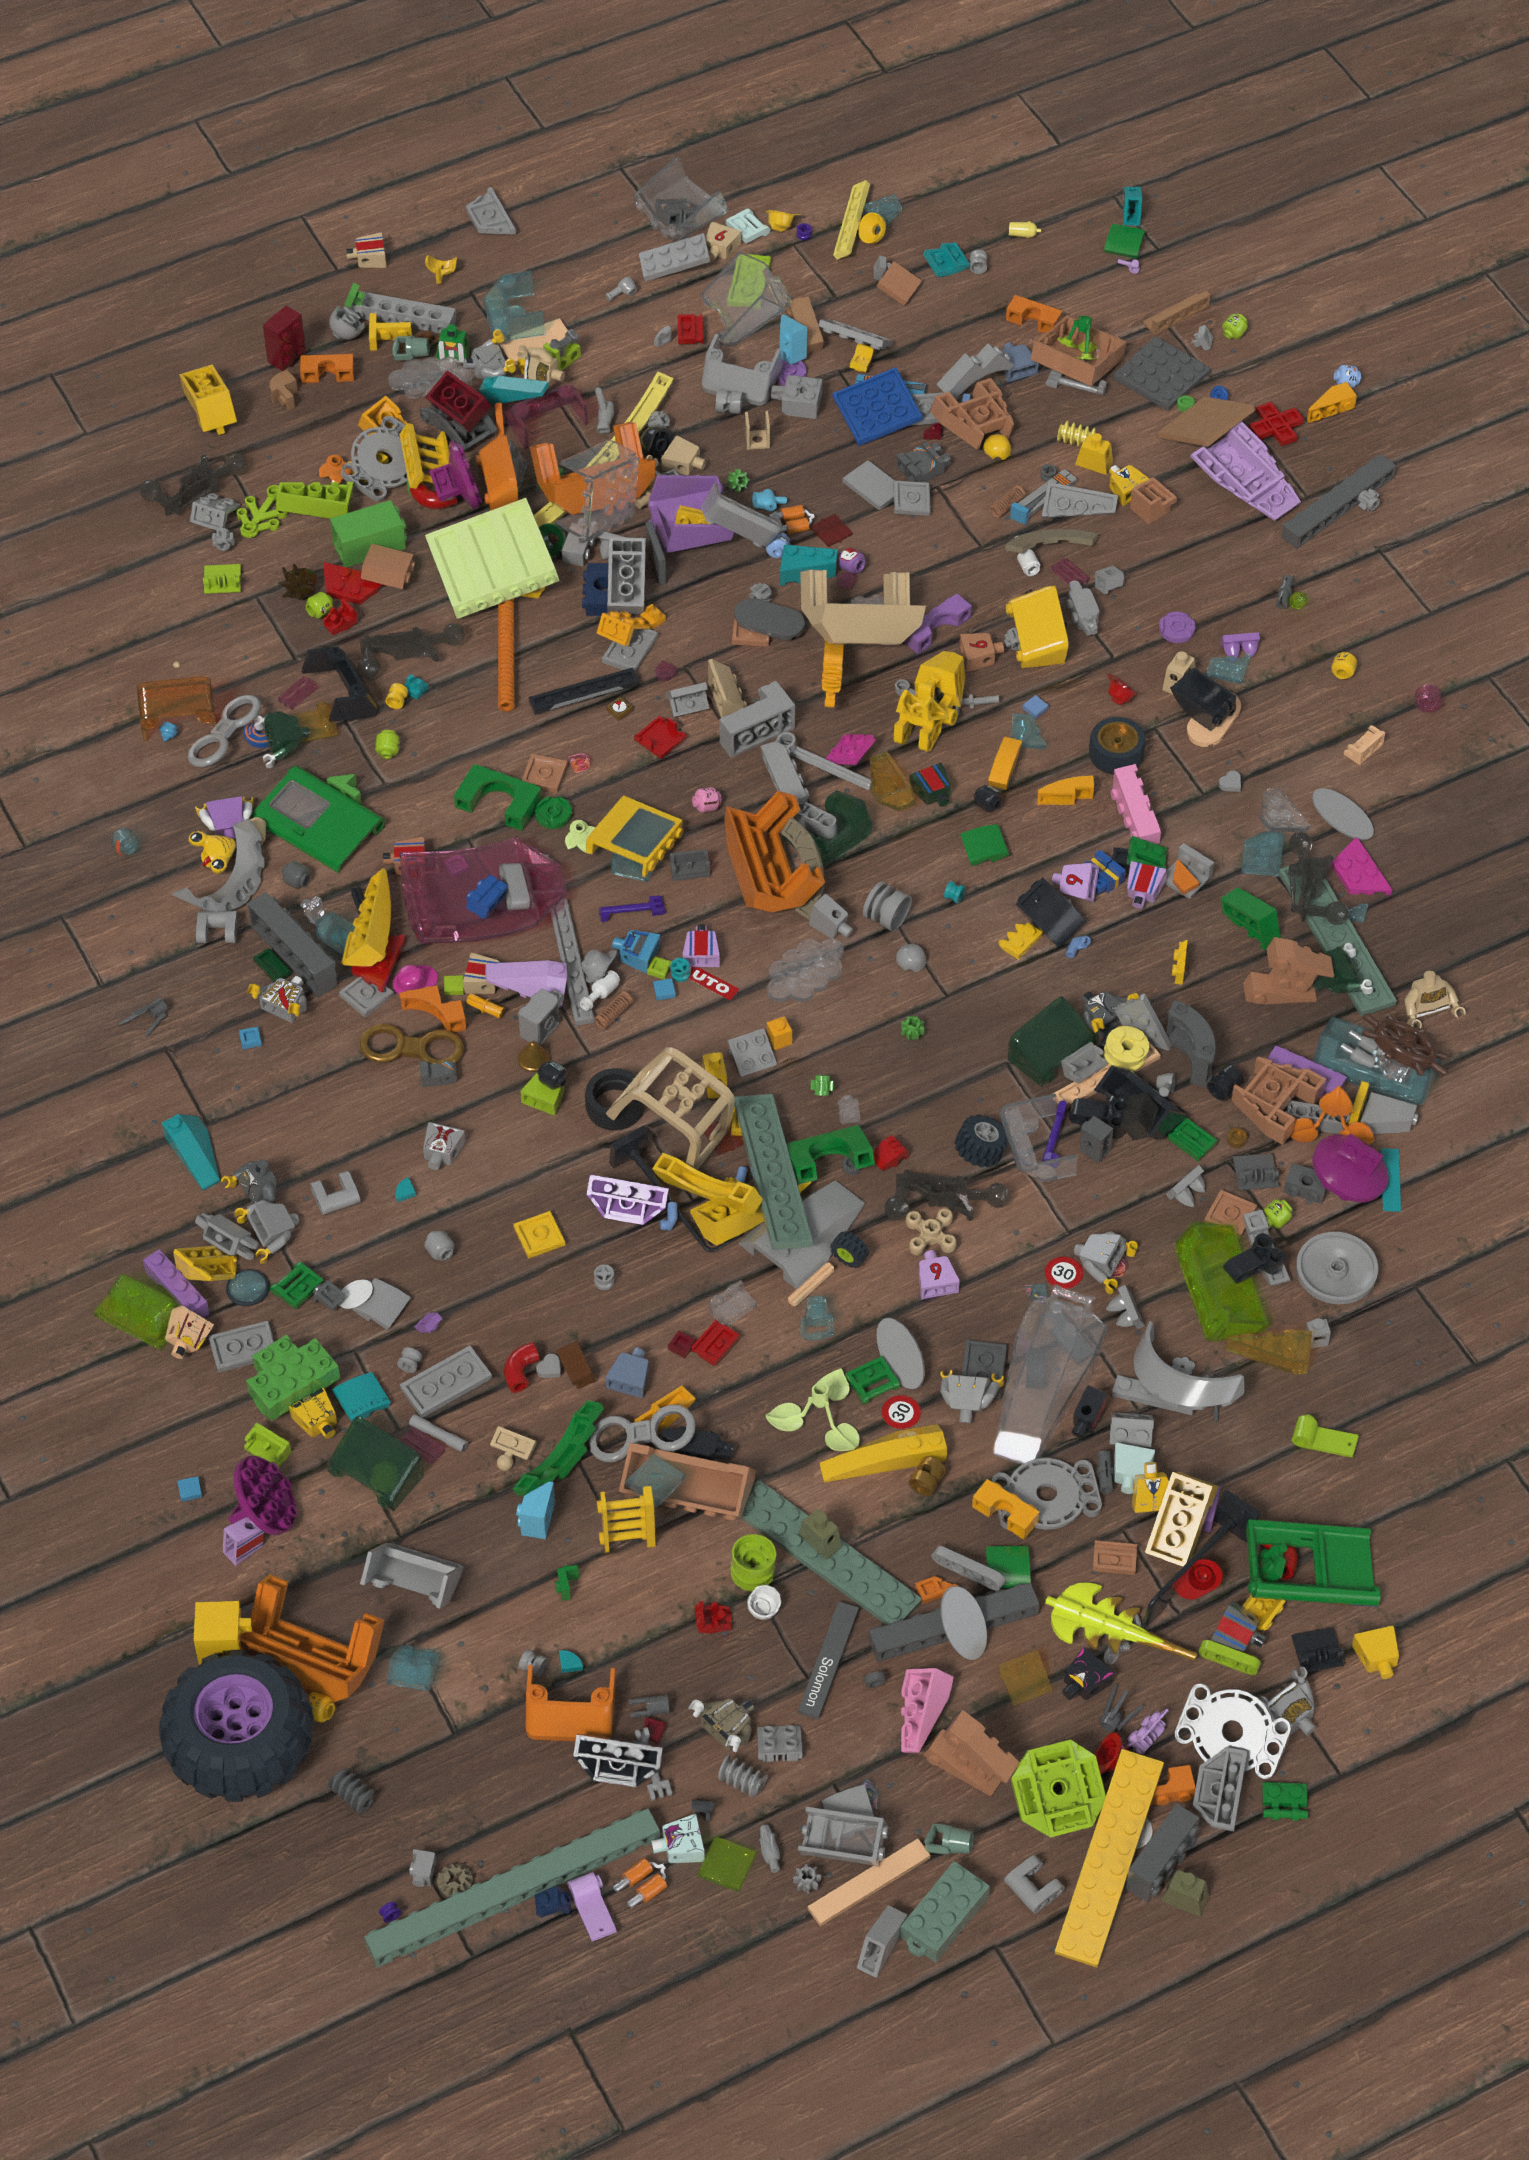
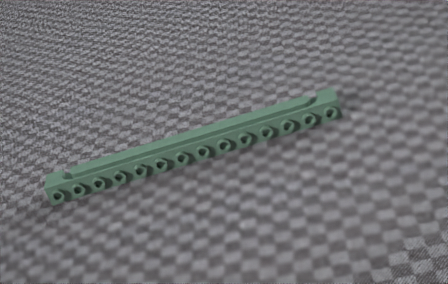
M649 1809L636 1811L624 1820H616L604 1829H596L584 1838L579 1837L564 1847H556L551 1853L544 1856H536L524 1865H516L510 1871L504 1874H496L484 1883H476L462 1893L456 1892L442 1902H434L422 1911H414L402 1920H394L380 1930L374 1929L370 1931L368 1935L364 1936L366 1947L376 1968L392 1962L393 1958L399 1955L403 1957L535 1897V1894L562 1885L567 1881L636 1851V1848L642 1845L646 1847L652 1844L651 1840L660 1839V1830Z

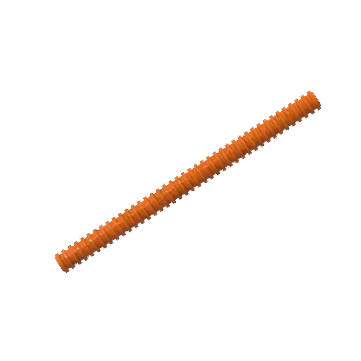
M514 598L498 604V708L505 712L514 709Z

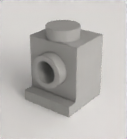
M1110 566L1095 571V588L1102 593L1108 594V590H1114L1117 587L1123 586V572L1116 567Z
M1316 1318L1306 1322V1328L1303 1330L1308 1349L1328 1346L1331 1332L1327 1319ZM1320 1336H1321V1338H1322V1339L1314 1340V1337H1320Z
M413 1849L414 1862H411L409 1874L413 1876L412 1884L417 1887L431 1886L437 1863L435 1852Z

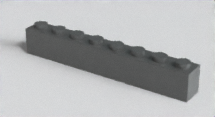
M1382 454L1372 458L1368 464L1360 467L1353 475L1346 477L1342 483L1335 485L1327 494H1323L1320 499L1311 503L1302 512H1298L1290 521H1286L1282 526L1281 538L1296 549L1300 548L1361 503L1358 501V496L1363 490L1368 491L1372 489L1377 491L1395 477L1396 465Z
M1031 1583L1018 1584L1011 1589L998 1590L993 1594L974 1598L983 1613L986 1630L1039 1614V1602ZM937 1608L930 1613L917 1614L910 1619L896 1620L886 1626H876L869 1630V1643L877 1662L949 1641L941 1620V1608Z

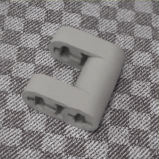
M198 911L196 942L207 943L209 928H225V943H236L237 911Z
M348 1170L338 1174L343 1190L332 1194H326L320 1180L310 1183L312 1194L322 1215L361 1202L357 1188Z
M1036 1855L1029 1857L1013 1869L1004 1879V1882L1033 1914L1040 1912L1065 1890V1886L1058 1879L1052 1880L1040 1890L1029 1880L1043 1866L1042 1861Z

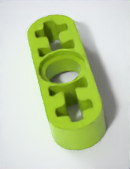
M1203 1640L1198 1651L1205 1659L1249 1675H1256L1261 1665L1260 1660L1254 1656L1210 1640Z

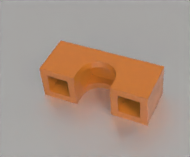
M1015 295L1007 307L1006 321L1022 326L1026 320L1035 319L1038 321L1037 331L1045 333L1053 329L1055 324L1062 319V310Z
M353 354L302 355L300 361L302 383L319 382V377L326 372L334 373L337 382L354 381Z
M1190 1765L1168 1768V1783L1156 1787L1151 1805L1158 1804L1163 1806L1170 1802H1187L1194 1798L1196 1787Z

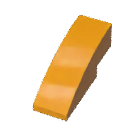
M1004 736L988 779L990 786L1007 790L1021 749V740Z
M1072 777L1046 785L1038 790L1037 805H1074L1075 799H1093L1094 777Z
M681 1385L651 1404L650 1410L636 1418L634 1423L651 1420L652 1416L660 1408L668 1405H681L689 1408L696 1398ZM670 1414L665 1416L658 1425L657 1434L659 1435L662 1429L668 1428L681 1415Z

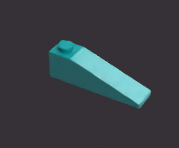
M507 376L487 377L483 380L479 391L491 405H494L495 403H507L543 396L549 386V382Z
M177 1114L162 1122L161 1125L165 1139L202 1191L219 1183L220 1178L208 1129L198 1116Z

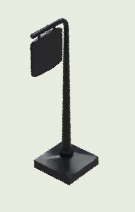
M645 1125L611 1144L609 1163L613 1169L630 1159L634 1160L654 1186L663 1187L640 1156L642 1152L647 1150L649 1131ZM668 1194L667 1203L674 1202ZM677 1206L680 1220L702 1248L708 1252H716L744 1235L742 1233L715 1248H708ZM695 1222L694 1225H695V1226L697 1227V1229L700 1231L699 1227L697 1226V1224H696V1222ZM706 1239V1241H707L711 1246L714 1245L713 1243H711L710 1241H708V1240Z
M1226 1489L1221 1495L1214 1521L1220 1524L1221 1527L1151 1599L1141 1628L1145 1629L1166 1608L1171 1595L1172 1585L1228 1531L1247 1543V1522L1249 1519L1259 1520L1261 1513Z

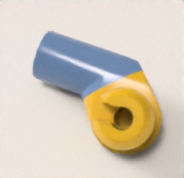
M743 1166L739 1167L737 1176L735 1178L727 1177L725 1181H739L745 1184L748 1169Z

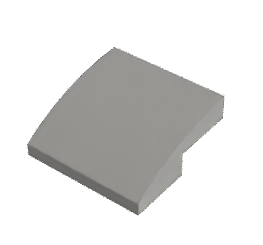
M374 1278L371 1282L373 1286L371 1296L363 1304L352 1310L367 1321L372 1319L388 1330L411 1297L399 1289Z
M865 1784L841 1791L822 1800L825 1810L874 1817ZM829 1820L828 1825L833 1841H837L838 1825L840 1822ZM844 1823L845 1829L842 1831L841 1839L853 1837L855 1832L875 1827L864 1826L868 1824Z

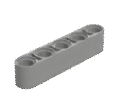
M1290 1101L1283 1109L1284 1112L1295 1117V1119L1309 1118L1313 1124L1317 1122L1322 1113L1319 1105ZM1327 1113L1316 1128L1320 1132L1339 1134L1340 1131L1344 1130L1340 1122V1115L1332 1117ZM1350 1114L1344 1116L1347 1126L1349 1125Z

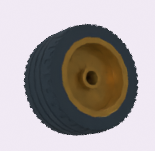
M1109 717L1103 719L1095 725L1090 735L1089 755L1092 763L1096 768L1107 774H1114V769L1133 764L1139 767L1145 754L1146 740L1144 731L1136 722L1128 718Z

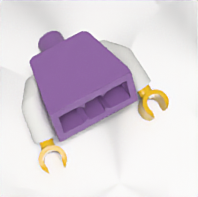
M240 796L206 802V804H203L204 807L202 809H198L197 806L195 809L202 822L210 830L215 831L216 835L224 834L236 842L233 825L244 819H250L254 801L253 797H251V800L246 801L245 797Z

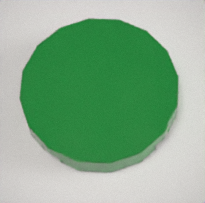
M546 797L536 804V821L548 829L562 828L571 821V804L562 797Z

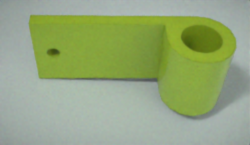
M1305 1414L1298 1417L1291 1440L1298 1447L1353 1458L1359 1435L1318 1427L1315 1418Z

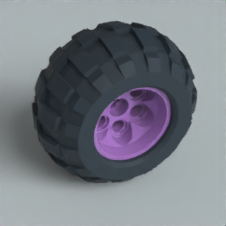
M231 1650L230 1655L218 1657L215 1653L203 1658L201 1665L196 1668L188 1667L178 1677L177 1687L169 1690L162 1707L163 1714L159 1722V1735L165 1759L172 1767L174 1774L183 1783L192 1785L196 1792L211 1799L222 1796L225 1797L227 1802H243V1797L256 1795L258 1799L272 1793V1787L278 1783L285 1785L296 1774L297 1765H299L300 1761L304 1762L312 1745L314 1715L308 1693L301 1686V1681L286 1666L282 1668L273 1657L263 1653L253 1656L249 1655L246 1650ZM234 1706H240L238 1709H232ZM253 1714H260L257 1717H251ZM215 1718H222L219 1721H213Z

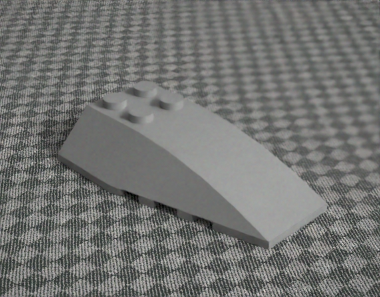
M836 1180L801 1199L813 1240L812 1247L772 1250L765 1221L739 1242V1245L753 1256L757 1252L762 1253L783 1270V1279L795 1289L799 1288L829 1261L832 1255L831 1243L840 1232L848 1230L865 1206L862 1200Z

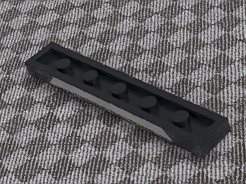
M632 667L528 697L529 704L534 715L638 686L639 679Z

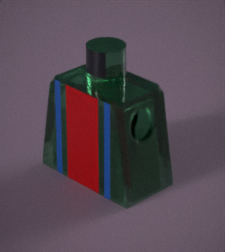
M941 762L909 775L910 789L926 805L937 802L940 807H944L949 803L948 797L951 793V784Z

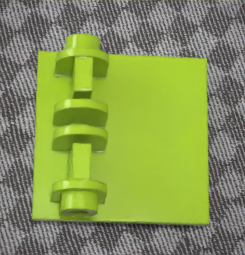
M241 564L204 566V594L241 592Z

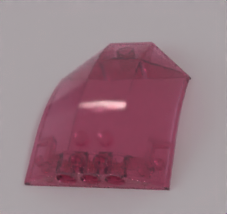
M516 835L514 838L470 849L400 852L403 897L410 927L419 942L424 944L481 941L514 934L537 926L567 894L559 862L554 859L551 861L544 857L543 852L532 845L530 847L527 846ZM520 863L530 897L528 910H509L505 898L485 919H482L476 913L466 908L468 893L471 890L475 891L477 889L476 886L481 879L485 880L489 875H492L498 881H501L499 875L500 864Z

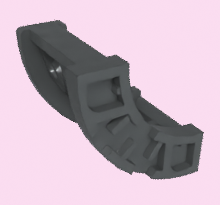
M432 405L428 408L422 407L419 409L420 417L427 425H433L439 430L444 431L451 442L455 440L457 444L461 443L463 451L498 430L489 415L485 413L470 432L472 440L464 444L459 435H463L466 440L467 431L454 421L447 420V416ZM483 431L482 434L475 437L474 432Z
M1174 1000L1168 1015L1167 1036L1172 1045L1178 1048L1184 1055L1186 1054L1190 1060L1192 1070L1190 1083L1207 1088V1082L1211 1080L1212 1063L1215 1055L1213 1032L1207 1021L1196 1010L1180 1001Z

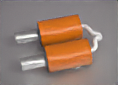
M802 505L781 508L778 516L785 522V525L782 526L780 532L786 531L789 535L809 531V525L812 523L814 514L804 510ZM804 512L807 513L808 516H811L809 518V522L806 517L804 518Z
M642 1858L622 1874L623 1879L615 1884L613 1889L618 1893L627 1885L630 1887L635 1886L653 1872L651 1865L661 1868L662 1876L656 1874L637 1888V1895L630 1899L627 1905L632 1909L641 1901L647 1903L667 1888L665 1882L666 1875L664 1873L666 1868L663 1864L657 1865L655 1862H648L645 1858Z

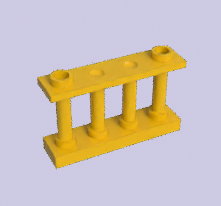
M407 423L399 435L409 487L416 489L422 481L433 483L431 475L424 474L422 468L432 470L449 464L448 440H446L444 431H441L437 439L417 435L414 431V425ZM417 442L433 445L436 451L419 448ZM419 455L435 458L438 460V464L421 461Z
M651 1486L643 1487V1495L633 1499L606 1502L605 1492H600L601 1500L597 1501L598 1513H602L603 1532H599L600 1545L605 1547V1553L609 1552V1542L642 1538V1540H646L647 1548L656 1547L654 1502ZM640 1506L639 1509L607 1512V1510ZM640 1517V1519L608 1523L611 1520ZM641 1528V1530L608 1533V1531Z

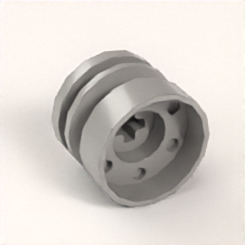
M883 881L879 882L866 899L863 916L875 923L880 921L882 927L890 931H896L908 915L912 898L900 890L895 892L893 886H888Z

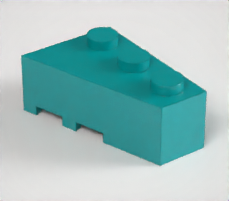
M784 545L780 567V586L793 581L801 583V572L807 570H827V578L836 577L838 549Z

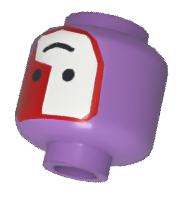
M847 548L840 553L839 566L841 569L851 574H857L864 569L866 564L865 556L854 548Z

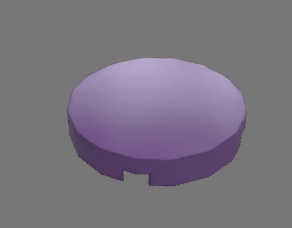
M782 360L783 367L776 382L785 386L788 375L806 377L805 364L802 361H798L791 365Z
M1170 612L1167 616L1161 618L1159 632L1169 642L1183 643L1194 636L1195 621L1189 618V615L1186 613Z

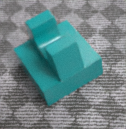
M412 674L406 678L404 686L408 689L407 695L418 700L427 691L428 683Z

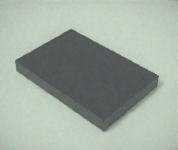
M645 522L646 548L659 585H665L666 559L653 522Z
M966 1340L962 1376L988 1378L991 1383L992 1374H996L995 1380H1000L1004 1375L1007 1344ZM1002 1387L999 1388L993 1400L1001 1399Z

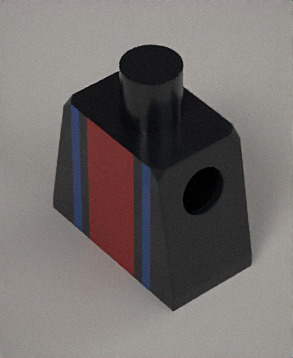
M1087 1385L1073 1414V1435L1083 1438L1086 1431L1089 1433L1094 1432L1107 1409V1393Z

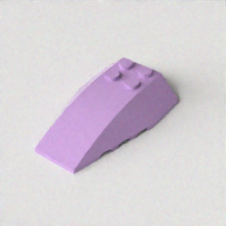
M1242 421L1230 429L1223 439L1210 448L1206 449L1203 446L1190 456L1215 482L1274 521L1301 503L1291 485L1285 481L1283 472L1279 471L1275 465L1276 461L1273 456L1270 457L1266 445Z

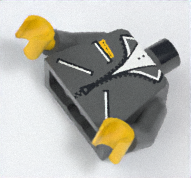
M1090 991L1086 992L1082 997V1000L1086 1003L1082 1015L1084 1027L1093 1030L1101 1038L1104 1036L1103 1032L1108 1027L1115 1028L1121 1024L1115 1013L1117 1006L1127 1003L1130 999H1139L1138 994L1133 993L1123 998L1111 995L1108 992H1102L1095 997Z
M266 1160L250 1161L237 1169L233 1176H224L221 1179V1182H228L225 1188L236 1187L237 1180H239V1185L253 1204L261 1200L275 1203L276 1177L268 1168Z

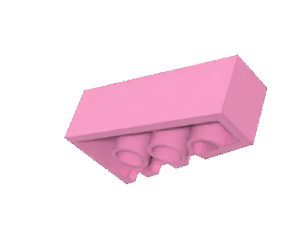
M1136 764L1114 769L1113 788L1110 790L1112 800H1115L1117 803L1119 814H1122L1124 817V825L1126 828H1129L1130 836L1154 844H1160L1161 830L1153 810L1150 811L1149 798L1147 795H1144L1142 788L1143 782L1141 778L1137 779L1136 772L1138 771Z

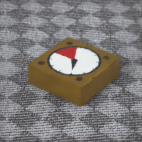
M621 697L606 706V710L618 721L633 711L632 706Z

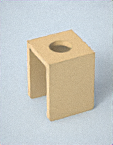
M765 411V430L750 431L748 412H745L747 450L770 448L768 411ZM754 437H761L763 440L756 443L752 439Z

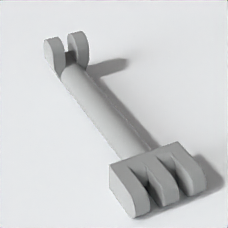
M1051 370L1046 381L1047 386L1056 389L1059 384L1103 396L1107 385L1104 380H1101L1098 387L1089 386L1082 382L1063 378V374L1055 370Z
M648 1727L643 1728V1731L635 1730L637 1741L649 1743L650 1734ZM658 1771L650 1776L653 1784L647 1785V1790L651 1801L656 1800L654 1794L656 1791L659 1798H664L663 1789H666L668 1796L672 1795L669 1781H661Z

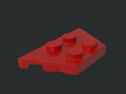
M323 563L326 592L331 598L340 600L344 598L348 602L361 605L369 597L378 593V589L384 585L361 579L362 571Z
M405 935L388 937L389 942L385 949L386 955L381 962H376L373 966H352V974L356 977H362L364 982L369 985L372 983L377 986L378 991L384 992L405 944Z

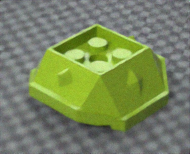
M1071 1739L1027 1750L1010 1777L1021 1821L1048 1837L1092 1827L1106 1798L1096 1756ZM1056 1782L1062 1785V1791L1059 1794L1053 1792V1785Z

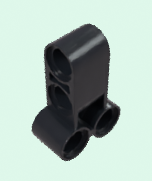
M1122 1097L1115 1098L1112 1103L1076 1098L1072 1102L1069 1120L1074 1124L1083 1125L1095 1116L1113 1128V1139H1119L1125 1134V1123L1129 1118V1102Z
M1260 1233L1255 1237L1250 1249L1229 1259L1224 1264L1223 1269L1238 1284L1262 1271L1268 1274H1277L1284 1262L1285 1254L1280 1249L1271 1247L1273 1240L1269 1235Z

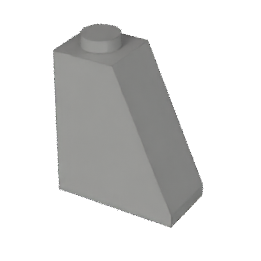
M1371 1092L1361 1122L1368 1125L1372 1129L1373 1134L1410 1132L1411 1126L1416 1125L1419 1114L1416 1113L1417 1105Z
M889 1905L885 1908L865 1937L857 1969L875 1978L878 1977L900 1938V1927L907 1919V1914Z

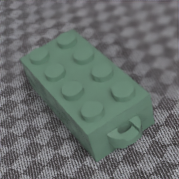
M954 1861L901 1925L900 1938L907 1942L908 1951L916 1957L925 1955L936 1963L987 1901L990 1886Z

